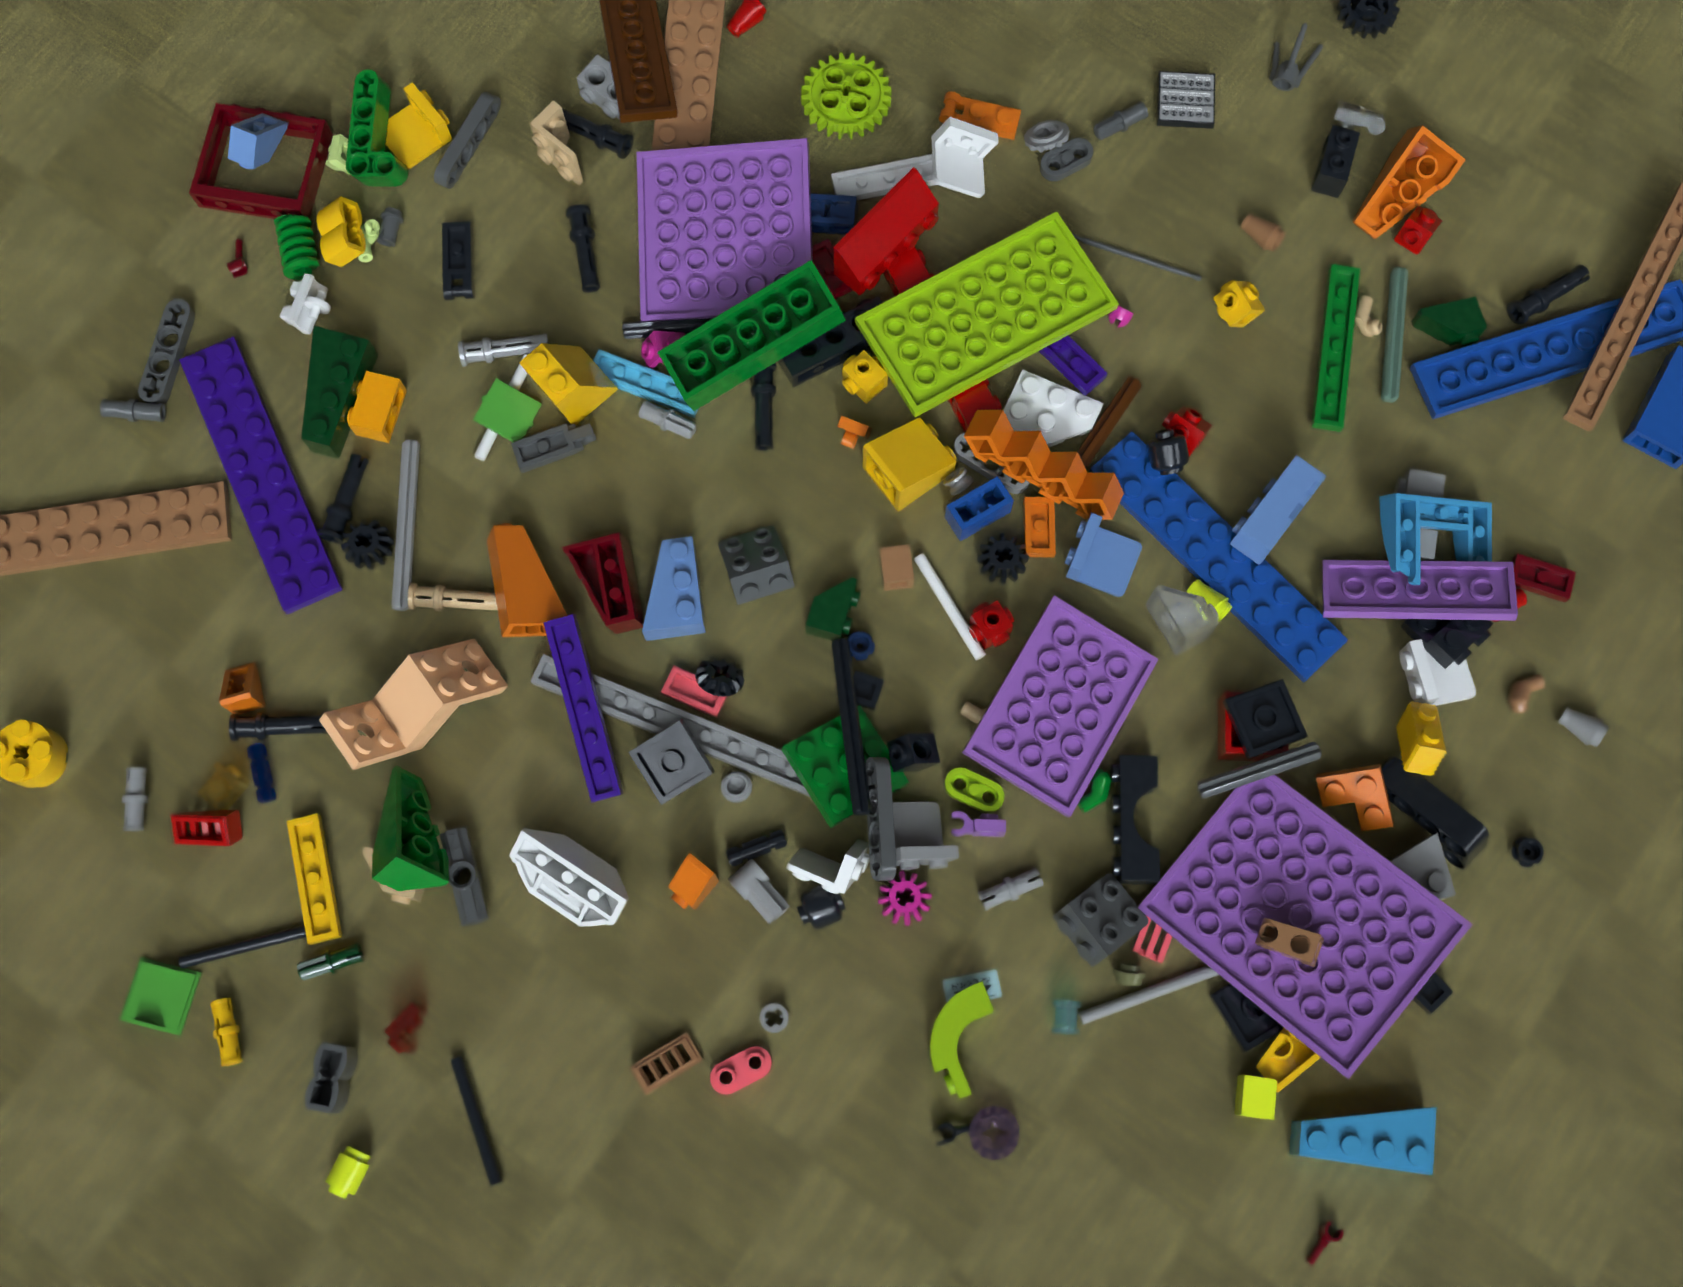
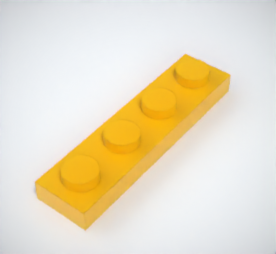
M316 813L288 820L286 822L307 944L313 945L341 938L342 931L321 815Z

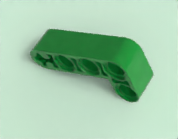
M370 69L359 72L354 82L346 169L350 175L365 186L396 187L405 183L408 178V169L406 165L390 152H385L391 88L386 81Z

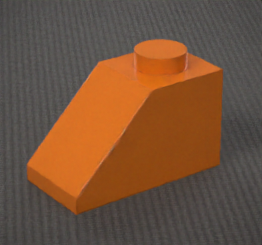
M689 853L668 886L673 892L670 898L684 910L688 905L696 910L719 880L712 870Z

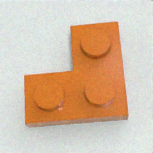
M1380 764L1316 775L1322 807L1355 803L1361 831L1394 827V820Z

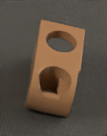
M1263 918L1255 944L1315 967L1324 939L1320 934Z

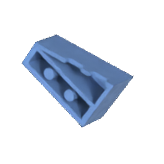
M1296 455L1279 479L1272 478L1262 492L1266 496L1263 500L1257 497L1247 510L1251 516L1248 519L1242 516L1232 531L1236 533V536L1230 545L1260 565L1327 476Z
M692 536L667 539L661 542L642 629L646 641L706 633L696 549Z

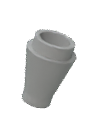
M1569 707L1565 709L1558 720L1559 724L1568 729L1586 746L1590 744L1597 747L1610 727L1603 723V719L1575 711Z

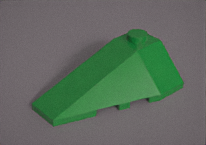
M397 765L392 769L373 849L372 879L397 891L445 886L449 883V858L446 849H440L436 837L440 835L438 825H432L428 811L432 807L422 778Z

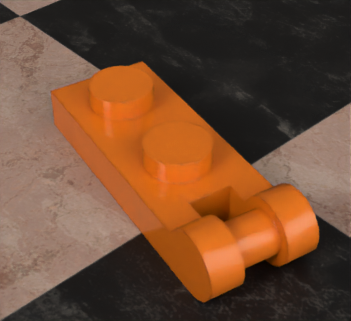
M953 91L946 92L943 101L945 107L939 115L941 123L952 117L996 132L998 137L1015 139L1022 110L962 97ZM955 109L962 110L963 115L956 113Z

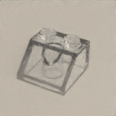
M1159 585L1155 587L1145 604L1175 656L1206 641L1219 625V616L1212 604H1207L1204 597L1167 586Z

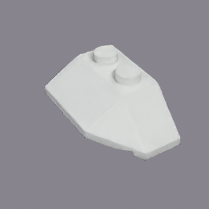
M527 828L521 830L509 856L513 863H516L519 875L529 893L580 927L604 924L614 925L617 922L629 896L616 868L564 834Z

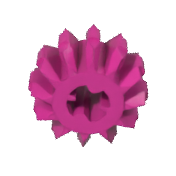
M900 871V882L897 883L894 878L892 881H888L892 888L885 885L880 886L879 890L888 896L878 898V904H889L882 911V915L885 917L894 912L893 924H897L899 917L904 916L905 926H910L911 914L916 921L920 922L922 920V916L917 909L929 912L930 906L921 901L931 899L932 894L920 892L926 888L927 882L922 881L916 886L914 884L918 876L916 873L911 875L910 881H905V872ZM907 891L910 893L909 899L914 901L913 903L907 902L905 906H901L899 904L900 898L896 899V895H903Z

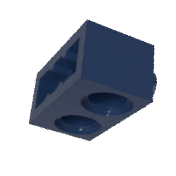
M811 193L812 233L846 235L857 224V196Z

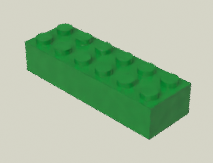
M810 260L658 351V354L684 401L695 411L843 323L846 319L814 263Z

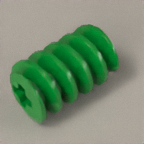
M291 214L277 217L274 220V224L276 225L277 241L280 246L279 252L283 266V275L292 280H302L304 274H313L312 271L319 267V260L316 259L318 256L317 250L314 249L316 243L312 238L314 232L310 228L312 221L309 217Z

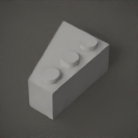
M1438 833L1425 838L1390 860L1392 864L1440 900L1456 895Z

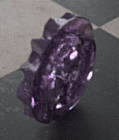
M991 1105L979 1109L975 1117L970 1120V1131L967 1134L972 1143L971 1147L981 1157L989 1160H1000L1009 1156L1016 1148L1020 1135L1019 1125L1009 1110ZM992 1123H994L995 1128L1005 1131V1133L995 1136L993 1143L991 1137L982 1134V1132L991 1129Z

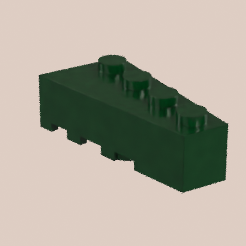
M318 326L313 327L301 434L302 441L311 452L340 459L351 429L347 422V415L350 407H354L356 402L357 385L360 380L364 379L366 371L372 372L378 357V353L370 340Z

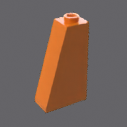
M510 523L493 525L487 538L501 635L502 637L547 636L543 622L568 615L524 526L512 525Z

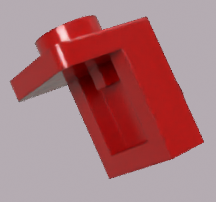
M1418 206L1407 219L1394 241L1415 255H1418L1443 220L1438 218L1437 214L1431 209Z

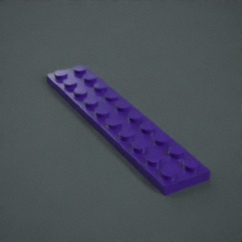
M233 336L179 359L283 611L287 615L342 591V585L322 539L317 536L318 529L238 341Z

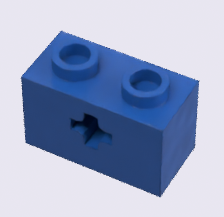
M997 476L946 505L944 518L961 542L1011 513L1014 500Z

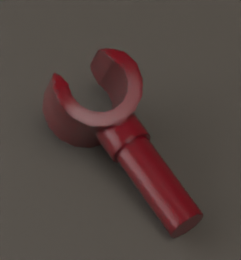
M241 239L235 240V260L226 263L234 279L248 273L243 257V241Z
M1333 1221L1322 1223L1319 1226L1318 1234L1320 1239L1306 1259L1312 1266L1329 1243L1340 1241L1343 1238V1229H1338L1334 1233L1333 1238L1329 1235L1328 1227Z

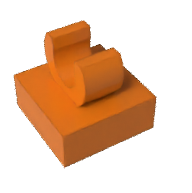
M842 415L837 427L846 430L841 444L852 449L855 448L859 435L868 439L872 427Z

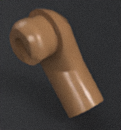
M1540 674L1512 684L1508 703L1511 705L1510 708L1514 713L1526 712L1528 710L1530 693L1545 688V681Z

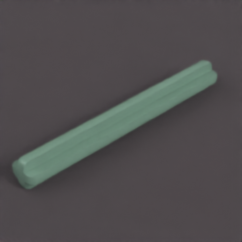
M1400 267L1393 268V271L1390 273L1381 390L1382 401L1389 403L1396 402L1399 398L1408 281V270Z

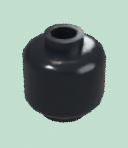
M1172 428L1156 431V437L1147 443L1152 469L1160 471L1161 475H1170L1183 471V466L1189 462L1185 436L1180 433H1174Z
M822 884L804 891L800 898L802 905L797 907L804 925L810 922L816 930H821L840 921L843 917L842 911L846 910L840 892L838 894L828 892L821 887Z

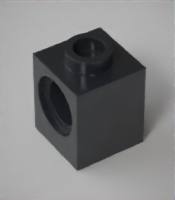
M908 733L887 742L893 772H919L941 763L934 733Z

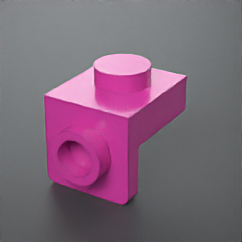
M653 331L641 346V355L645 359L646 367L654 369L658 363H663L658 351L685 336V332Z

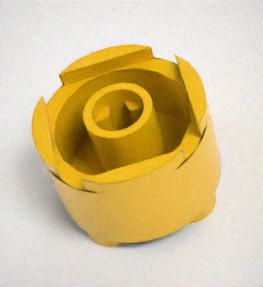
M20 719L9 724L0 731V777L28 788H41L51 785L61 777L67 766L65 761L68 746L65 740L57 732L33 721Z

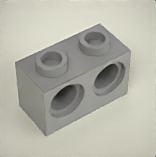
M597 54L576 78L580 90L579 94L586 102L590 104L595 103L601 107L609 117H616L620 120L610 62Z

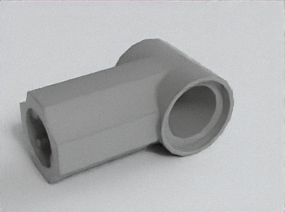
M750 859L729 877L728 881L745 901L748 899L770 925L783 915L790 906L768 882L770 879L753 859Z

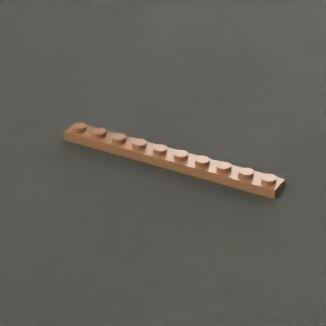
M1683 181L1677 187L1562 419L1588 432L1594 429L1683 249Z

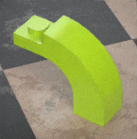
M982 981L963 989L944 1005L934 1021L930 1034L929 1057L933 1073L946 1069L948 1075L943 1077L950 1096L956 1093L958 1099L972 1094L957 1056L959 1037L968 1024L995 1012Z

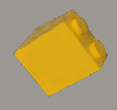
M541 343L519 362L536 385L571 425L575 424L576 426L618 390L581 346Z
M920 417L863 446V469L898 512L943 481L956 467L955 460L957 458L953 450L948 445L943 446L938 440V433L930 423L925 424Z

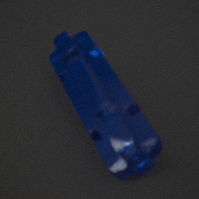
M262 743L252 744L247 747L248 758L252 760L250 767L254 786L258 788L256 790L257 800L261 804L275 801L277 797L275 788L271 786L273 779L269 760L265 759L267 757L266 746Z

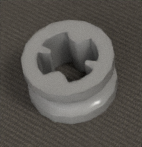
M965 467L954 470L944 479L943 484L946 487H950L949 492L951 495L962 492L973 482V478L970 475H966L967 470Z
M771 1003L762 1009L760 1023L766 1031L778 1033L787 1027L789 1015L782 1005ZM777 1009L783 1013V1015H780V1018H783L782 1024L780 1026L778 1024H774L772 1027L768 1026L766 1021H769V1019L765 1018L767 1012L774 1013Z

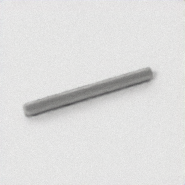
M406 439L402 443L392 591V609L397 611L409 609L408 590L412 581L420 443L411 439Z

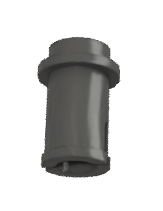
M388 207L385 208V212L381 213L383 220L377 242L384 246L395 247L399 226L404 222L401 211Z

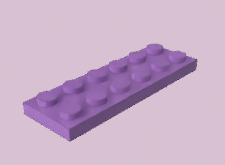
M1322 560L1323 618L1516 621L1518 616L1513 562L1421 561V585L1414 586L1408 583V577L1402 572H1392L1389 561Z

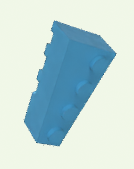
M1420 1107L1292 1121L1289 1155L1433 1175L1437 1107Z

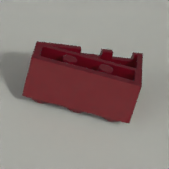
M618 532L562 547L572 563L578 578L585 586L605 626L615 634L643 628L644 617L630 542Z

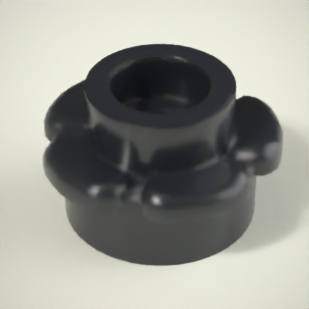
M1520 837L1515 840V846L1512 847L1511 854L1513 859L1519 862L1520 866L1530 868L1533 867V864H1539L1542 861L1544 849L1538 840L1527 837ZM1525 849L1529 850V855L1524 853Z

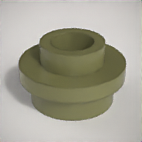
M1123 962L1120 964V968L1113 969V974L1116 975V983L1122 985L1141 986L1142 978L1146 977V972L1140 970V965L1135 963Z

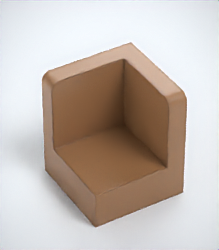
M900 545L879 548L883 591L913 588L914 573L910 546Z

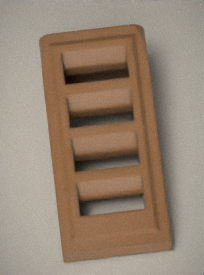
M686 1032L631 1065L630 1069L644 1094L650 1095L702 1062L703 1058ZM683 1044L691 1058L690 1061L685 1062L677 1046ZM669 1051L672 1052L680 1066L675 1070L666 1056V1053ZM658 1058H660L668 1072L665 1076H662L654 1062ZM647 1065L657 1080L652 1084L643 1070Z

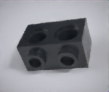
M1332 125L1322 147L1311 187L1312 192L1339 198L1348 181L1360 132Z

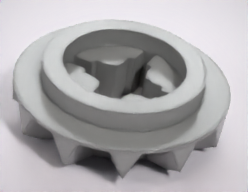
M1055 120L1037 123L1025 133V145L1029 147L1030 151L1038 150L1040 153L1045 150L1052 151L1055 147L1060 148L1062 143L1069 140V127L1064 122Z

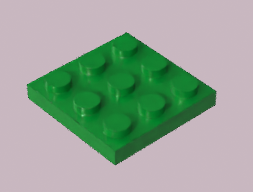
M859 705L858 713L865 763L869 757H886L888 759L891 769L893 794L906 787L909 781L903 772H893L888 748ZM838 716L785 744L781 749L830 829L854 816L841 717Z

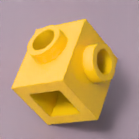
M1231 280L1225 283L1220 288L1221 292L1213 297L1218 306L1216 308L1217 313L1228 323L1229 327L1243 328L1266 311L1258 298L1259 292L1257 288L1247 281Z
M865 350L857 356L852 355L843 364V386L850 394H856L865 404L888 386V374L876 356L873 355L871 357Z

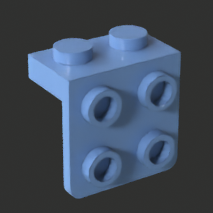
M1091 512L1088 522L1082 520L1075 537L1081 539L1077 549L1070 548L1064 563L1070 566L1066 577L1113 596L1122 597L1142 550V545L1140 542L1099 527L1103 517Z

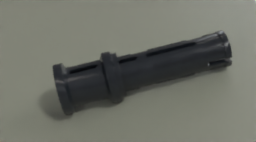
M563 109L568 130L594 141L597 148L601 150L606 148L616 153L620 159H625L629 155L634 141L632 135H623L613 130L611 125L603 124L600 126L582 116Z
M573 205L566 209L565 214L571 226L569 238L576 248L582 291L585 293L597 292L600 289L592 245L595 232L591 228L589 220L591 209L587 205Z
M1578 265L1540 289L1533 288L1529 290L1522 299L1513 300L1507 304L1508 316L1515 324L1523 325L1530 316L1546 311L1552 301L1560 298L1580 284L1587 282L1590 279V276H1588L1590 274L1589 270L1584 265Z
M776 363L754 375L753 386L750 388L751 394L755 398V449L758 451H768V447L769 450L774 449L772 403L773 397L777 393V388L774 386L773 373L776 371Z
M351 454L334 503L326 508V520L323 528L317 532V536L323 540L335 544H343L344 538L342 533H344L347 522L353 518L351 507L367 465L370 462L365 457L361 461V455Z
M258 713L257 716L240 717L238 714H231L228 727L230 739L233 742L239 741L240 738L265 740L270 735L327 734V731L319 721L322 715L269 717L265 713Z

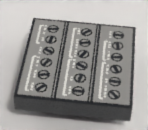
M1159 71L1157 80L1156 126L1213 129L1215 124V74Z

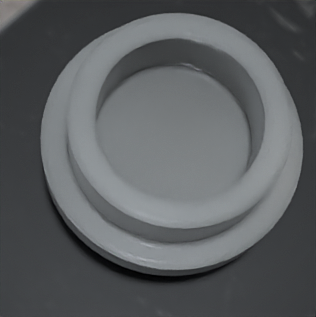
M731 772L723 778L721 792L730 802H743L752 792L751 780L742 772Z

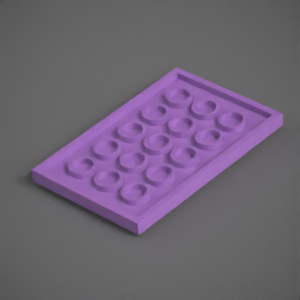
M1054 595L961 753L1067 818L1071 817L1159 659Z

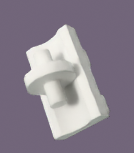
M304 274L302 281H293L290 292L291 296L295 299L292 306L286 305L282 308L280 318L289 325L295 326L303 334L311 335L319 313L328 314L330 312L331 306L325 302L328 288L318 283L312 274Z

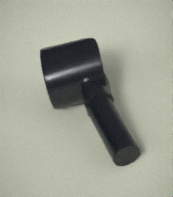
M974 1121L959 1126L943 1123L932 1129V1132L936 1130L942 1131L944 1140L935 1143V1145L943 1146L954 1141L956 1136L962 1133L979 1129V1123Z

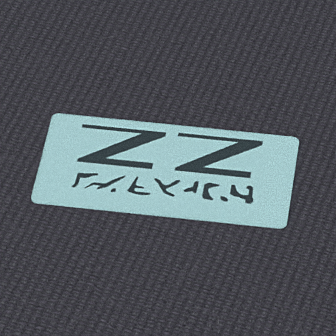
M994 969L943 980L946 1001L948 1002L963 989L981 981L984 984L989 999L1002 997L997 970Z

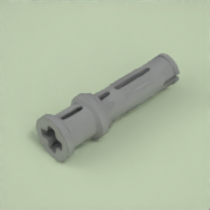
M546 333L494 341L491 338L483 337L482 341L465 343L463 340L458 341V350L461 365L465 367L468 366V363L481 361L492 363V361H495V358L529 354L541 343H549Z

